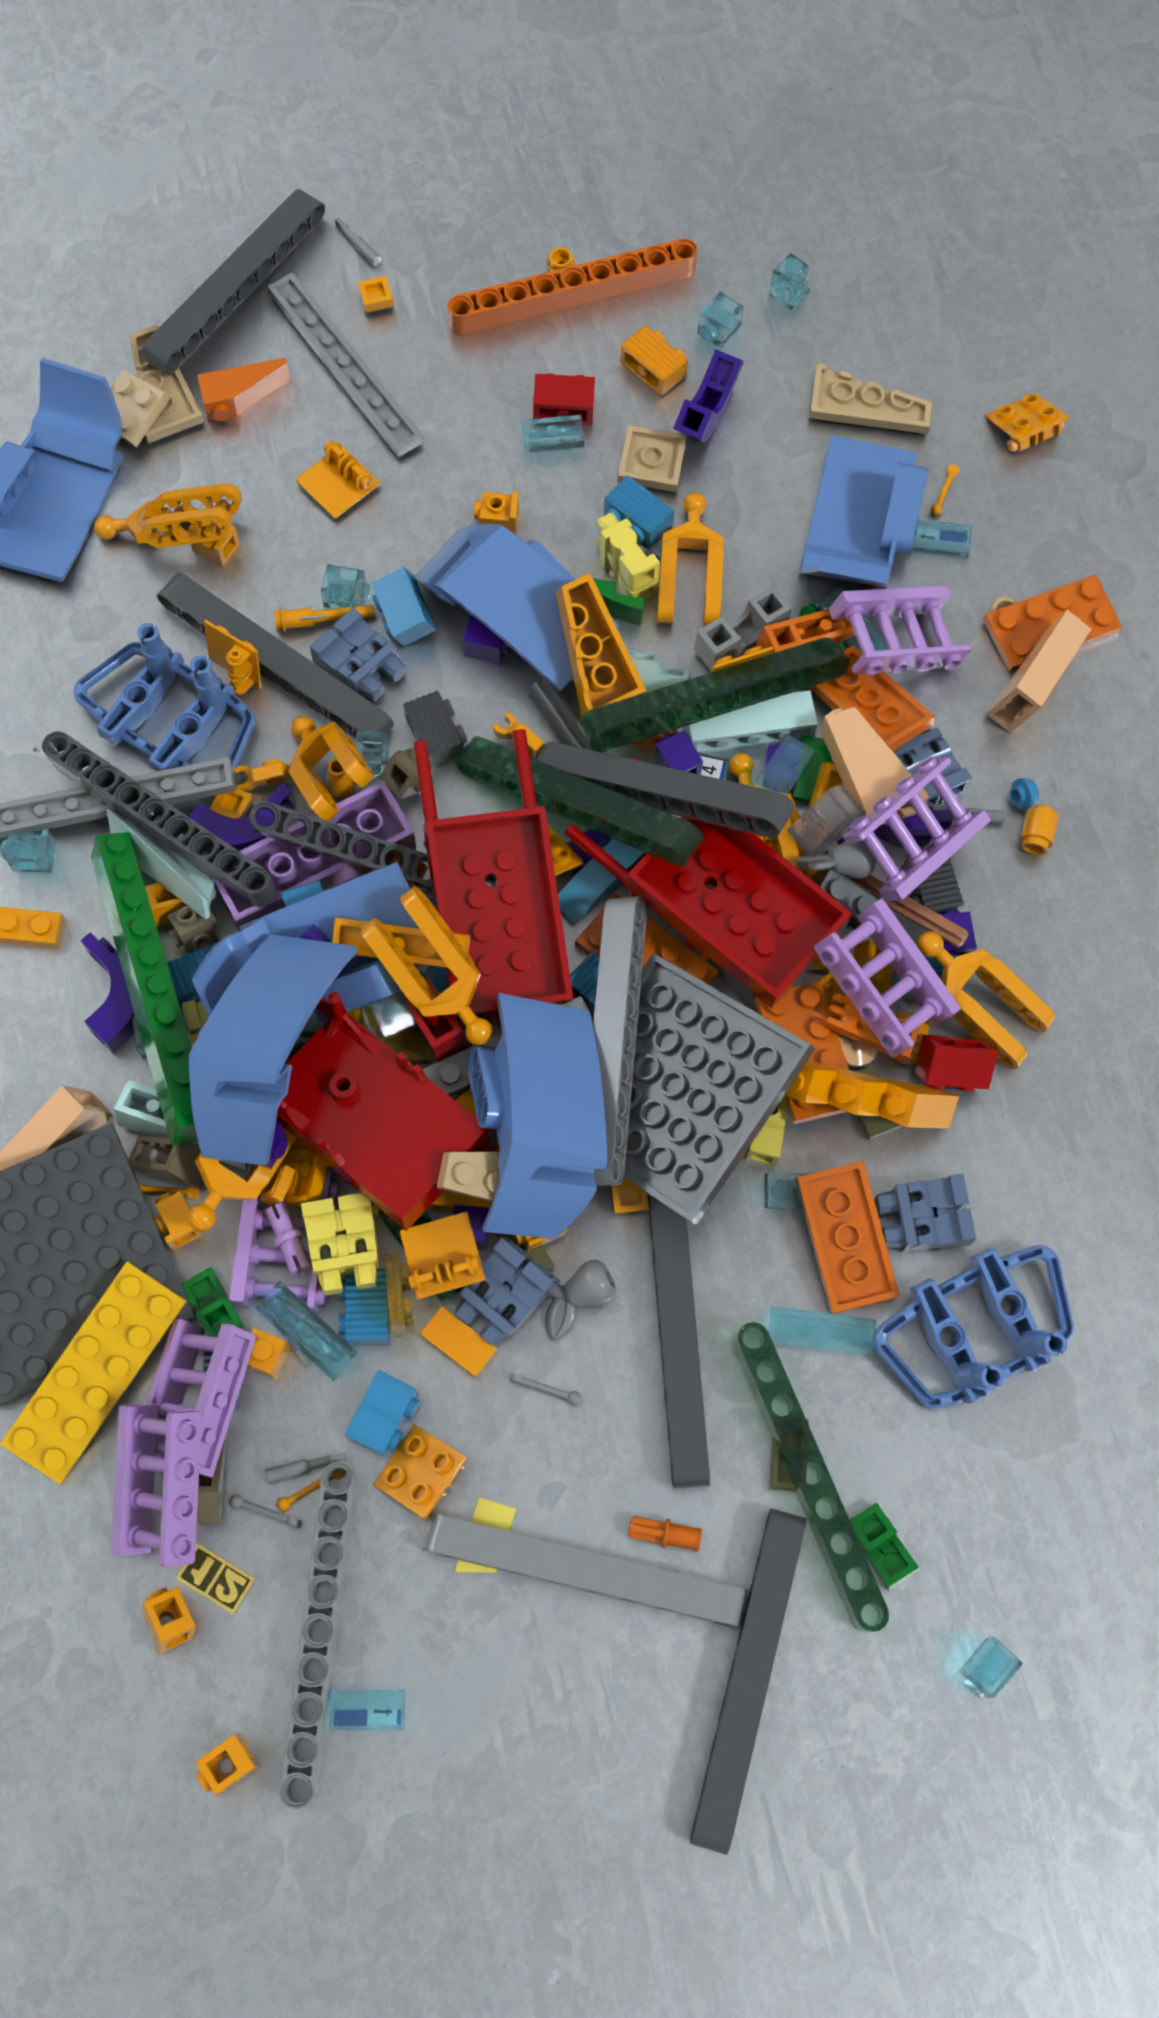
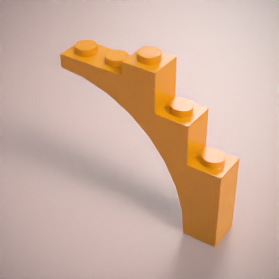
M808 1059L785 1093L786 1096L803 1103L829 1104L854 1115L880 1116L905 1127L950 1128L959 1098L958 1095L930 1088L923 1084L875 1077Z

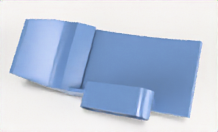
M45 358L40 360L39 409L32 420L31 431L21 445L7 441L0 448V566L63 582L75 562L104 504L122 460V453L115 451V447L122 437L120 415L105 377Z
M831 435L814 513L803 552L800 573L887 589L895 553L910 555L929 468L915 466L917 452Z
M499 524L469 525L457 530L415 574V578L422 585L430 589L439 599L453 606L458 603L527 661L558 692L573 678L555 592L561 586L576 579L539 542L529 540L526 543L509 529ZM614 621L616 628L618 629L620 626Z
M398 862L240 926V931L222 938L208 952L192 978L194 987L208 1017L243 965L271 934L300 938L315 924L332 942L334 922L337 917L371 921L377 918L385 924L419 928L400 901V897L409 891L410 887ZM354 955L323 997L328 1000L331 993H339L348 1012L389 997L401 989L378 958ZM316 1008L314 1009L318 1021L328 1019Z
M271 934L256 949L234 977L208 1020L200 1029L198 1038L189 1054L191 1105L197 1139L203 1158L264 1166L269 1162L277 1111L281 1101L288 1094L292 1065L285 1064L317 1004L342 969L358 952L356 946Z
M498 993L496 998L502 1036L497 1047L473 1045L468 1057V1074L478 1125L480 1128L496 1129L500 1147L498 1159L499 1183L483 1224V1232L555 1239L584 1211L597 1190L594 1170H605L607 1165V1136L603 1088L592 1019L588 1010Z

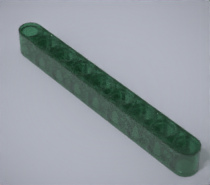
M821 638L589 710L578 720V729L593 751L605 752L837 679L846 673L850 660L832 638Z
M474 736L455 759L456 767L467 777L522 800L515 751L485 738ZM530 757L536 804L538 807L545 806V810L677 866H684L704 840L702 832L688 821Z
M746 1323L734 1337V1349L771 1436H773L778 1447L780 1457L791 1483L794 1484L797 1497L850 1621L860 1632L880 1631L888 1623V1607L769 1332L760 1323ZM754 1333L757 1335L760 1341L759 1348H748L743 1343V1334ZM764 1365L772 1369L774 1373V1380L767 1383L760 1380L757 1375V1368ZM773 1399H782L787 1403L789 1410L786 1416H778L774 1413L771 1406ZM789 1432H795L803 1438L801 1450H793L787 1445L786 1435ZM803 1466H811L817 1472V1482L814 1485L805 1483L801 1478ZM818 1500H825L831 1505L832 1515L830 1519H822L816 1513L815 1508ZM835 1534L841 1535L847 1542V1550L843 1555L835 1553L831 1548V1538ZM850 1569L858 1571L862 1577V1585L858 1590L851 1589L846 1583V1574ZM866 1604L873 1606L877 1611V1621L872 1626L864 1623L861 1617V1611Z

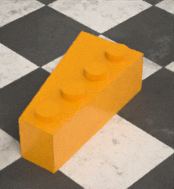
M591 573L561 586L555 594L582 720L585 722L647 690Z

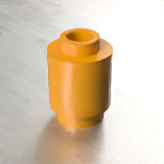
M1036 805L1027 810L1020 837L1021 847L1024 851L1034 855H1044L1052 847L1059 821V815L1054 812L1052 807Z

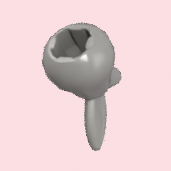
M863 840L850 843L844 841L829 850L827 855L797 858L798 870H824L832 868L852 879L868 877L873 872L876 864V859Z
M598 1260L585 1262L564 1286L557 1284L549 1293V1296L554 1297V1300H552L547 1309L545 1325L548 1335L552 1340H557L568 1332L575 1318V1307L603 1305L614 1297L616 1291L615 1283L604 1263Z

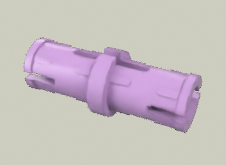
M277 1203L275 1207L280 1218L272 1206L265 1210V1214L276 1236L274 1243L277 1248H281L290 1270V1275L301 1274V1270L297 1260L304 1271L309 1270L312 1265L300 1241L302 1234L299 1229H295L286 1203Z

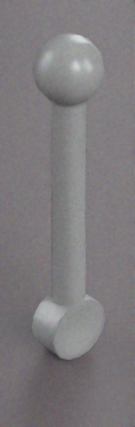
M511 1373L509 1380L513 1383L567 1399L571 1405H577L581 1401V1395L577 1391L569 1393Z
M239 1494L232 1495L229 1499V1505L233 1509L242 1507L291 1526L300 1527L301 1520L244 1501Z

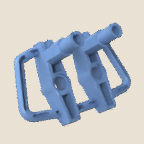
M145 623L139 627L137 635L141 643L132 642L127 644L77 681L74 687L75 700L100 721L97 727L99 737H102L114 746L122 741L130 744L150 757V768L155 771L191 765L192 763L188 762V760L197 751L205 747L207 739L229 706L243 719L227 756L232 761L234 772L256 723L255 714L235 695L233 686L229 683L223 684L222 679L217 677V674L212 669V663L209 658L206 660L204 655L196 656L190 662V667L184 664V659L180 653L175 652L174 654L171 648L165 645L164 641L160 638L157 626L153 627L152 623ZM134 655L143 656L147 665L131 682L124 686L122 693L108 712L87 695V690L131 657ZM177 675L195 685L198 696L182 714L176 717L174 724L160 744L155 746L134 733V731L155 714L156 708L167 694ZM145 698L142 702L134 703L137 699ZM189 730H196L193 734L185 735Z
M1035 1245L1000 1257L994 1248H987L970 1257L973 1268L937 1285L934 1279L928 1278L910 1287L914 1301L884 1321L876 1329L874 1346L877 1353L920 1403L929 1409L957 1405L963 1401L973 1403L978 1398L989 1395V1389H997L996 1386H1002L1005 1379L1024 1369L1027 1372L1034 1371L1039 1366L1050 1363L1051 1356H1060L1059 1353H1065L1067 1341L1074 1333V1322L1060 1260L1052 1249L1043 1245ZM1037 1259L1044 1260L1060 1329L1057 1332L1037 1329L1028 1308L1026 1297L1018 1289L1008 1269ZM976 1281L979 1283L989 1315L995 1320L1003 1336L1017 1356L999 1367L977 1362L964 1327L959 1323L945 1297ZM1005 1296L1009 1297L1012 1302V1310L1008 1315L1001 1308V1302ZM919 1315L926 1333L928 1345L936 1353L957 1389L932 1395L890 1347L888 1337ZM945 1327L949 1328L952 1332V1341L948 1346H945L940 1339V1333Z

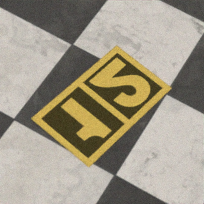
M199 1543L196 1544L195 1562L183 1565L175 1578L233 1615L255 1580L251 1575Z

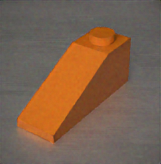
M286 358L197 374L208 423L238 417L290 382Z
M829 609L764 626L755 647L761 646L762 649L773 647V651L764 666L766 671H773L795 665L854 636L855 633L850 621L846 619L832 620Z

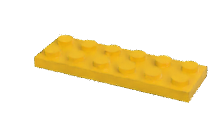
M127 1261L0 1445L58 1484H62L187 1303V1300Z

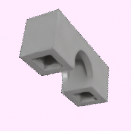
M773 585L748 600L747 608L734 621L728 623L721 616L698 630L694 650L711 671L714 662L726 656H732L734 659L743 655L747 650L754 648L763 627L789 620L792 607Z

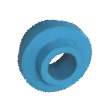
M1019 778L1012 782L1010 799L1017 808L1027 810L1037 803L1039 790L1033 780Z

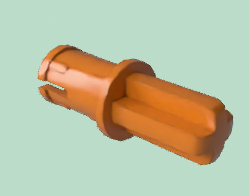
M633 1516L630 1520L628 1535L630 1538L662 1544L661 1548H666V1545L698 1552L702 1528L670 1523V1519H666V1522Z

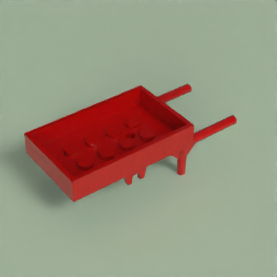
M525 729L512 731L524 809L438 819L427 741H416L413 743L425 821L423 825L425 838L423 845L427 852L434 907L453 933L470 935L468 953L481 973L469 1005L474 1014L499 1011L496 998L498 993L548 1003L574 999L545 806L537 807ZM492 876L496 881V885L493 887L488 886L485 883V877ZM443 967L447 989L458 979L449 968Z
M681 817L634 868L629 871L573 824L564 832V835L624 883L625 888L631 893V897L641 896L649 908L685 937L686 945L690 949L693 946L701 952L702 959L707 961L711 958L771 1008L776 1005L819 957L814 950V945L833 932L839 935L847 926L853 914L752 833ZM706 884H711V885H713L715 888H714V889H708L705 885H706Z
M333 992L329 995L328 1000L322 997L316 1006V1009L327 1017L329 1021L286 1063L292 1065L288 1094L279 1105L276 1122L281 1123L284 1129L407 1231L444 1192L443 1189L436 1188L443 1153L481 1152L491 1141L490 1132L487 1128H480L477 1118L429 1080L418 1064L413 1066L402 1051L397 1054L351 1017L346 1011L340 994ZM349 1086L347 1090L340 1091L342 1087Z

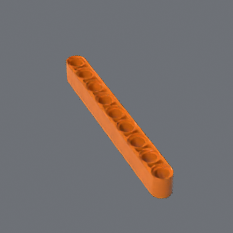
M678 239L456 295L447 304L449 329L455 335H469L688 279L695 273L697 245L690 239Z

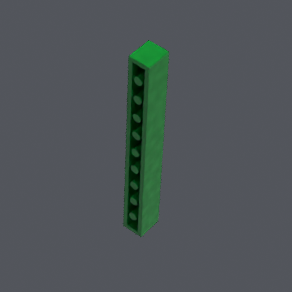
M129 832L96 835L91 860L172 1146L198 1142L193 1119L189 1079V1054L192 1047Z

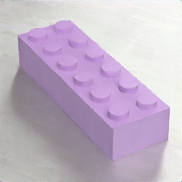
M384 780L336 803L340 812L329 822L413 850L416 849L414 831ZM317 814L312 815L313 817L321 819ZM300 821L288 827V832L291 836L300 838L306 834V828ZM332 831L321 833L320 840L324 847L335 848L337 846L338 838ZM267 837L239 852L263 867L271 877L277 894L270 905L265 907L254 906L210 876V878L215 881L216 890L238 931H240V926L284 908L285 904L281 891L319 880L322 889L326 890L371 871ZM362 841L354 843L352 849L354 855L359 859L368 858L370 853L369 846ZM387 852L385 864L393 860L396 855L395 852ZM238 866L231 867L227 873L235 871ZM264 883L256 884L252 890L260 889Z

